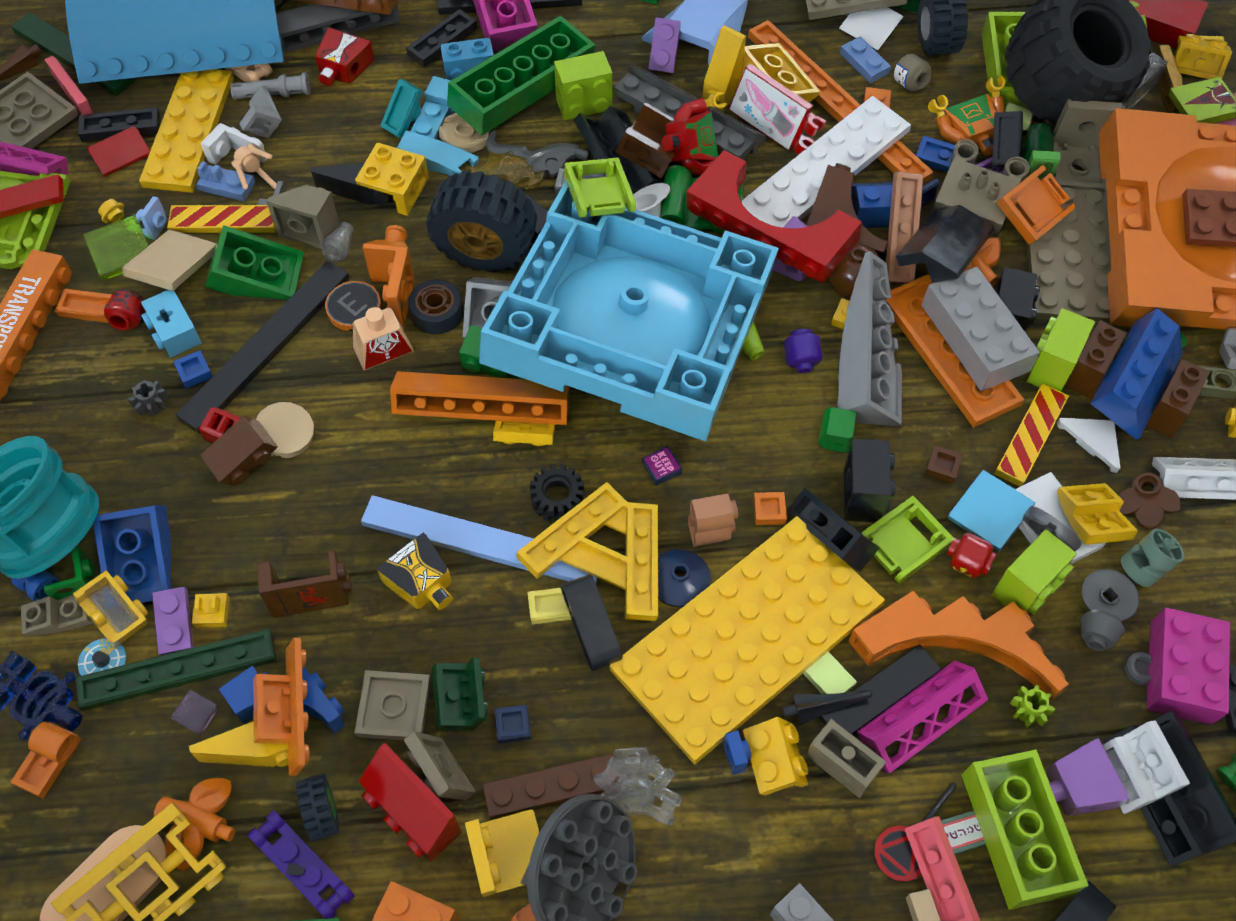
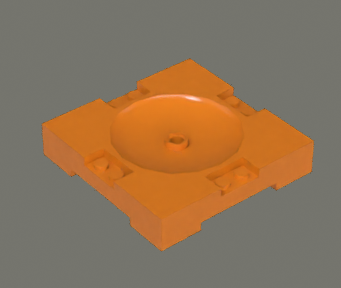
M1115 108L1098 133L1101 179H1106L1111 254V271L1107 274L1110 325L1132 327L1135 321L1158 308L1179 326L1227 330L1229 327L1236 328V247L1186 244L1182 194L1186 189L1236 192V126L1197 122L1196 115Z

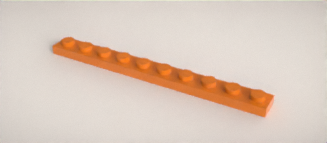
M769 20L749 30L748 38L756 45L780 43L820 90L819 95L814 100L838 122L842 121L860 106L852 96ZM899 140L878 157L892 173L898 171L923 175V184L932 179L934 172Z

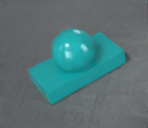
M399 79L380 126L398 138H402L405 131L408 130L410 123L416 121L417 117L421 114L419 101L423 91L408 81Z

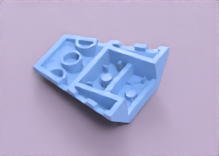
M684 0L665 19L681 21L679 39L709 49V65L723 25L740 32L748 0ZM654 27L642 36V41L652 44Z

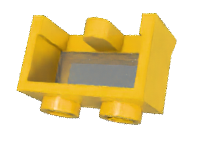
M106 570L74 592L73 595L75 601L116 649L147 625L145 616L148 612L138 599L132 602L125 592L129 589L118 575L112 578Z

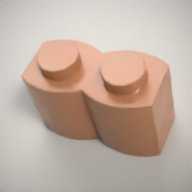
M728 493L690 501L688 527L693 547L731 539L732 532L736 531L734 519L738 518V509L735 500H730Z

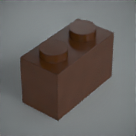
M243 416L200 456L220 483L235 486L243 483L254 468L267 462L271 457V453L278 446L258 420Z

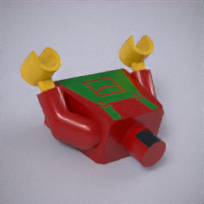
M713 92L706 100L700 98L683 104L674 115V121L666 124L667 135L662 138V148L665 151L675 153L672 162L681 163L683 167H686L694 175H702L718 157L712 113L707 108H724L727 103L719 105L716 103V97L725 94L724 92Z

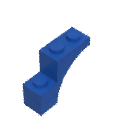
M253 666L218 689L243 724L254 719L253 678L258 673ZM304 667L302 669V680L307 682V695L305 700H303V712L318 718L336 733L346 726L340 716L345 711L334 696L328 700L322 692L327 687L316 672L310 675Z

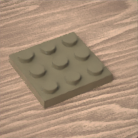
M27 71L0 90V141L33 149L76 118L79 113L75 106Z

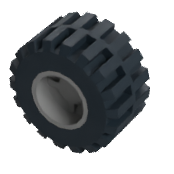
M921 0L918 10V35L924 53L927 55L959 53L964 46L968 31L966 1Z

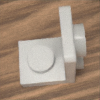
M222 123L201 142L207 161L214 165L225 157L231 148L237 150L242 146L252 144L255 148L265 151L264 145L259 139L251 138L241 133L238 129L230 128ZM259 156L260 162L264 163L267 158Z

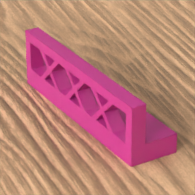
M0 141V171L39 176L40 173H58L68 176L67 157Z
M954 660L859 729L857 734L862 743L873 748L876 754L886 761L883 769L891 773L988 701V697L975 668ZM971 685L975 696L966 703H962L963 692ZM944 704H950L947 717L942 721L936 720L939 708ZM920 722L926 723L922 736L912 739L914 727ZM894 741H901L898 753L889 758L885 748Z

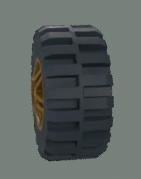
M465 171L459 173V175L456 173L441 182L427 215L426 229L431 242H435V247L440 252L443 251L445 256L451 261L454 259L461 266L472 267V270L480 271L482 269L487 272L499 270L503 272L519 265L526 258L537 225V213L530 198H525V192L520 188L516 189L512 182L508 180L503 181L494 174L489 176L480 171L475 173Z

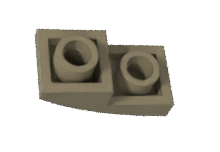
M74 595L60 600L49 596L21 606L22 635L24 636L58 633L94 624L75 601Z

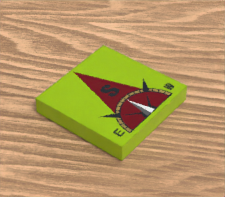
M1220 77L1170 88L1168 96L1179 112L1185 115H1196L1197 122L1213 124L1236 118V98Z

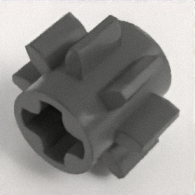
M143 380V382L131 388L134 396L128 398V400L140 416L146 413L153 417L162 409H166L163 400L168 399L169 396L166 390L162 389L159 381L152 383Z

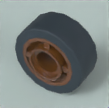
M440 279L425 281L415 287L408 298L411 319L414 325L425 333H446L453 330L462 319L463 305L461 294L457 287L448 281Z

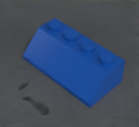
M1158 308L1135 321L1090 403L1135 439L1141 437L1152 412L1183 355L1180 326Z

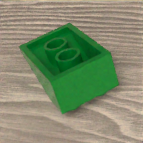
M223 225L216 241L204 287L233 296L289 300L295 294L304 252Z

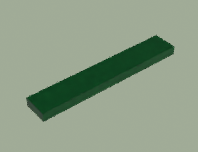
M30 12L11 26L14 33L33 45L36 44L41 50L76 70L68 35ZM127 78L95 83L118 96L134 83L135 79Z
M265 629L76 677L78 707L84 711L245 670L251 666L257 667L277 662L272 632L270 629Z

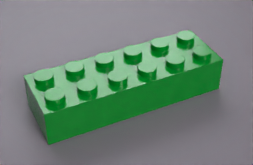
M559 16L448 82L447 105L480 135H484L555 90L554 61L592 54L595 51L596 44L565 18Z

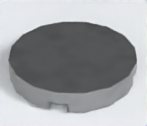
M1030 506L1025 511L1023 516L1025 523L1038 536L1047 529L1073 551L1076 552L1081 547V541L1077 536L1049 513L1035 506Z

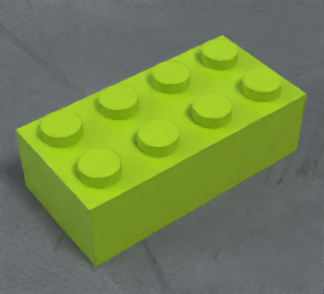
M1037 750L973 762L964 771L962 778L1008 909L1011 910L1073 896L1088 887L1087 880Z

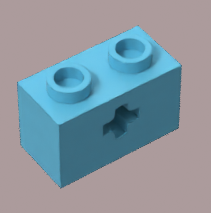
M166 290L141 302L146 313L141 314L149 330L155 328L156 333L152 334V337L159 350L165 348L170 358L202 344L175 291Z

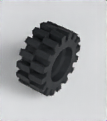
M550 464L549 471H547L546 467L541 468V475L536 472L534 481L531 480L530 497L533 510L536 509V514L539 517L544 514V520L548 522L550 517H554L555 523L559 520V517L564 516L585 499L584 482L581 480V475L579 473L575 475V469L572 467L566 471V465L560 464V469H556L555 464ZM553 486H563L568 489L569 495L564 500L552 501L547 498L546 491Z

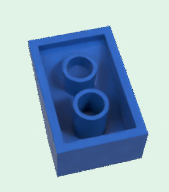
M154 505L96 516L93 525L101 574L107 570L112 578L118 575L129 590L125 593L132 602L136 599L141 603L153 601V592L171 589V534L166 506ZM106 588L104 590L106 608L120 607L121 605Z

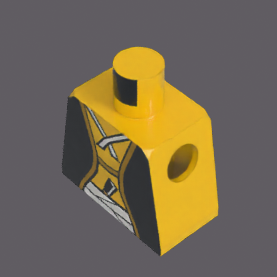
M424 532L377 568L381 582L416 609L422 608L431 601L438 610H442L453 599L445 589L452 582L449 570Z

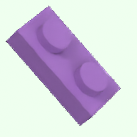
M656 17L648 69L674 73L681 21Z
M179 587L153 592L158 654L162 656L194 648L188 589Z

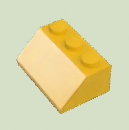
M780 43L745 46L742 75L745 67L752 64L807 102H811L819 95L820 90Z

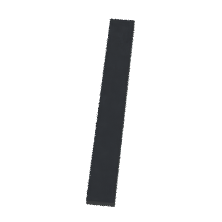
M326 261L176 414L178 420L200 434L199 428L210 408L215 407L224 410L325 305L329 293L335 287L350 279L348 272Z

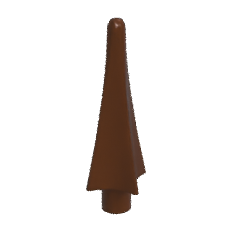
M22 44L0 67V81L39 65L35 58L43 53L36 44L29 49Z

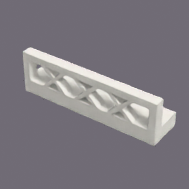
M1153 457L1152 466L1160 472V479L1163 481L1164 487L1174 490L1179 498L1236 499V459Z

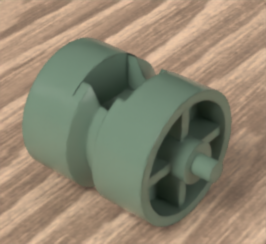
M1153 529L1140 540L1139 544L1134 545L1121 557V564L1124 571L1133 581L1141 586L1151 587L1165 576L1166 572L1171 571L1181 563L1185 555L1176 538L1162 529Z

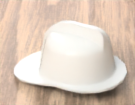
M656 183L637 191L634 194L636 210L660 217L661 201L669 194L670 186L665 183Z

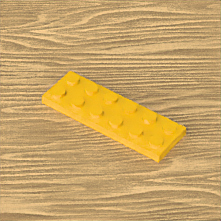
M211 69L180 73L139 180L142 188L194 192L199 178L197 169L206 158L201 142L217 127L231 88V83L234 80L232 71Z

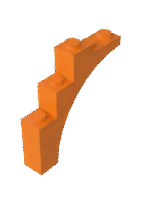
M913 590L854 628L849 638V643L867 666L889 655L914 649L920 644L923 648H954L987 656L1011 668L1034 686L1036 684L1039 685V690L1046 694L1050 693L1052 695L1049 698L1050 702L1058 697L1069 685L1065 680L1062 670L1056 665H1052L1043 654L1041 646L1035 640L1029 638L1028 635L1034 628V624L1029 614L1024 609L1019 608L1014 601L986 620H983L979 609L973 603H969L964 596L933 615L928 602L921 597L919 598Z

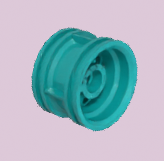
M38 436L17 438L0 446V572L9 578L20 579L30 577L60 561L84 538L91 528L100 506L99 496L96 491L81 476L75 473H66L62 469V459L54 449H51L44 439Z

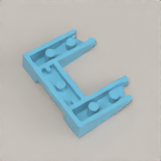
M433 76L424 93L425 103L421 109V114L417 117L411 131H405L397 148L425 156L429 171L450 176L456 173L459 175L462 172L459 167L466 162L475 167L479 163V157L438 140L439 127L442 126L443 120L456 112L447 105L448 82L451 80Z

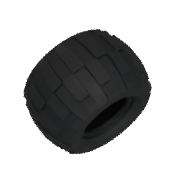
M1038 0L1020 18L1014 28L1015 31L1009 39L1005 52L1007 78L1017 98L1032 114L1056 125L1067 99L1079 102L1125 103L1141 84L1145 74H1147L1150 66L1149 55L1152 53L1147 27L1138 11L1128 0Z

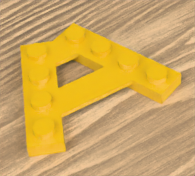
M606 482L517 552L516 558L537 579L559 561H562L625 590V619L656 621L658 618V505L627 502ZM604 525L626 535L625 556L588 538Z

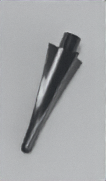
M866 690L837 694H793L794 704L782 706L785 719L798 716L800 725H803L836 709L871 698L873 693Z

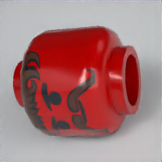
M118 289L112 293L104 307V316L113 328L117 330H132L138 327L142 320L141 314L146 312L141 303L144 301V298L134 290Z

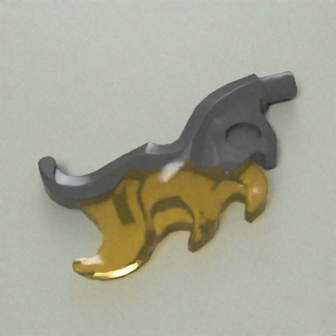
M491 131L486 140L489 152L488 162L479 169L471 166L472 173L476 171L484 172L485 175L489 176L494 174L499 177H507L508 179L506 180L512 182L513 185L530 180L526 183V189H533L542 184L546 174L550 178L557 176L559 168L563 169L565 163L570 159L578 158L583 161H589L591 152L581 149L580 145L570 143H556L536 151H529L526 146L497 144L495 142L497 133L496 131Z

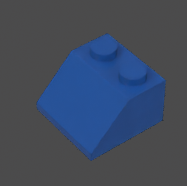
M893 182L853 184L852 205L856 216L865 228L889 227Z

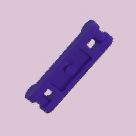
M272 810L266 816L268 820L258 829L254 827L247 834L248 837L325 919L334 918L337 915L335 911L344 902L348 904L355 897L354 893L289 825ZM278 830L283 836L271 845L267 839ZM289 863L305 868V874L298 876L286 874ZM332 887L335 892L324 901L321 896Z

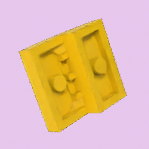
M1106 483L1058 488L1057 495L1070 525L1085 545L1134 539L1138 530L1120 512L1124 501Z

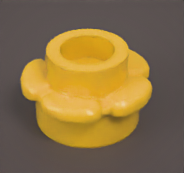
M115 199L105 201L98 210L101 220L107 224L110 222L112 224L118 223L124 217V205L121 202L118 203Z

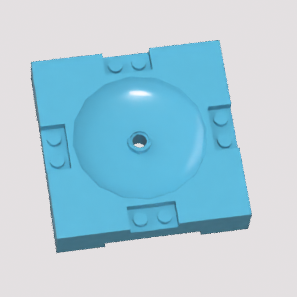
M565 181L547 213L544 227L508 291H503L481 330L479 363L564 392L566 386L582 390L621 404L620 412L706 441L730 382L746 336H748L770 280L779 248L726 230L722 238L638 210L628 212L627 207H625L624 213L592 217L589 211H587V216L580 218L567 181Z

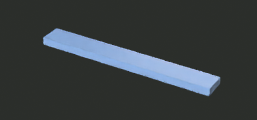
M373 495L361 520L362 526L413 540L424 532L432 545L528 570L516 558V555L521 548L534 538ZM559 561L543 575L569 582L588 575V573ZM592 576L593 579H594V581H595V583H596L598 578L595 577V576Z

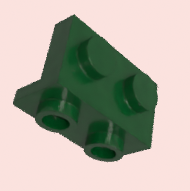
M471 658L467 664L435 663L432 667L436 730H475L485 720L488 713L487 701L483 699L482 687L485 681V673L480 668V659Z

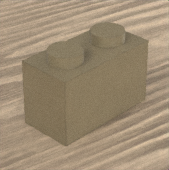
M832 719L813 740L806 754L808 758L859 798L872 784L886 763L884 759Z

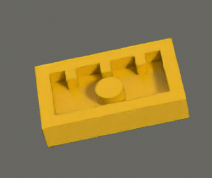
M1194 34L1178 37V47L1174 56L1179 73L1205 79L1223 78L1232 54V50L1226 41L1220 39H1212L1211 42L1204 41L1202 37Z

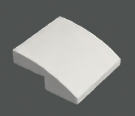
M1156 720L1146 722L1128 734L1114 738L1102 745L1130 798L1120 806L1123 814L1148 805L1190 784Z

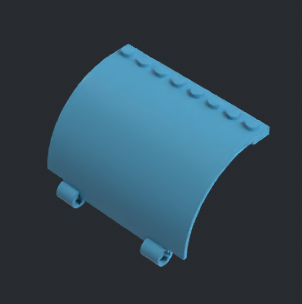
M65 0L68 32L79 84L285 62L274 0Z

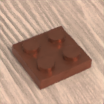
M1186 189L1182 194L1186 244L1236 247V192Z

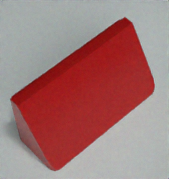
M135 126L88 147L94 163L104 177L148 157L150 153L149 148Z

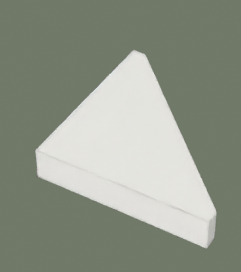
M1059 418L1057 422L1059 429H1065L1077 439L1076 443L1093 457L1096 455L1110 467L1112 473L1119 471L1120 460L1115 424L1112 420Z

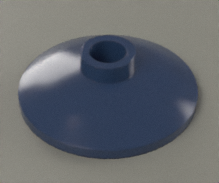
M676 549L667 551L658 557V599L661 602L673 607H684L710 586L709 568L705 561L697 554L687 550ZM675 571H684L686 575L678 577L675 575Z

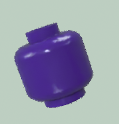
M794 330L784 340L786 364L791 368L797 369L798 373L811 372L814 370V366L822 361L820 337L812 333V330Z

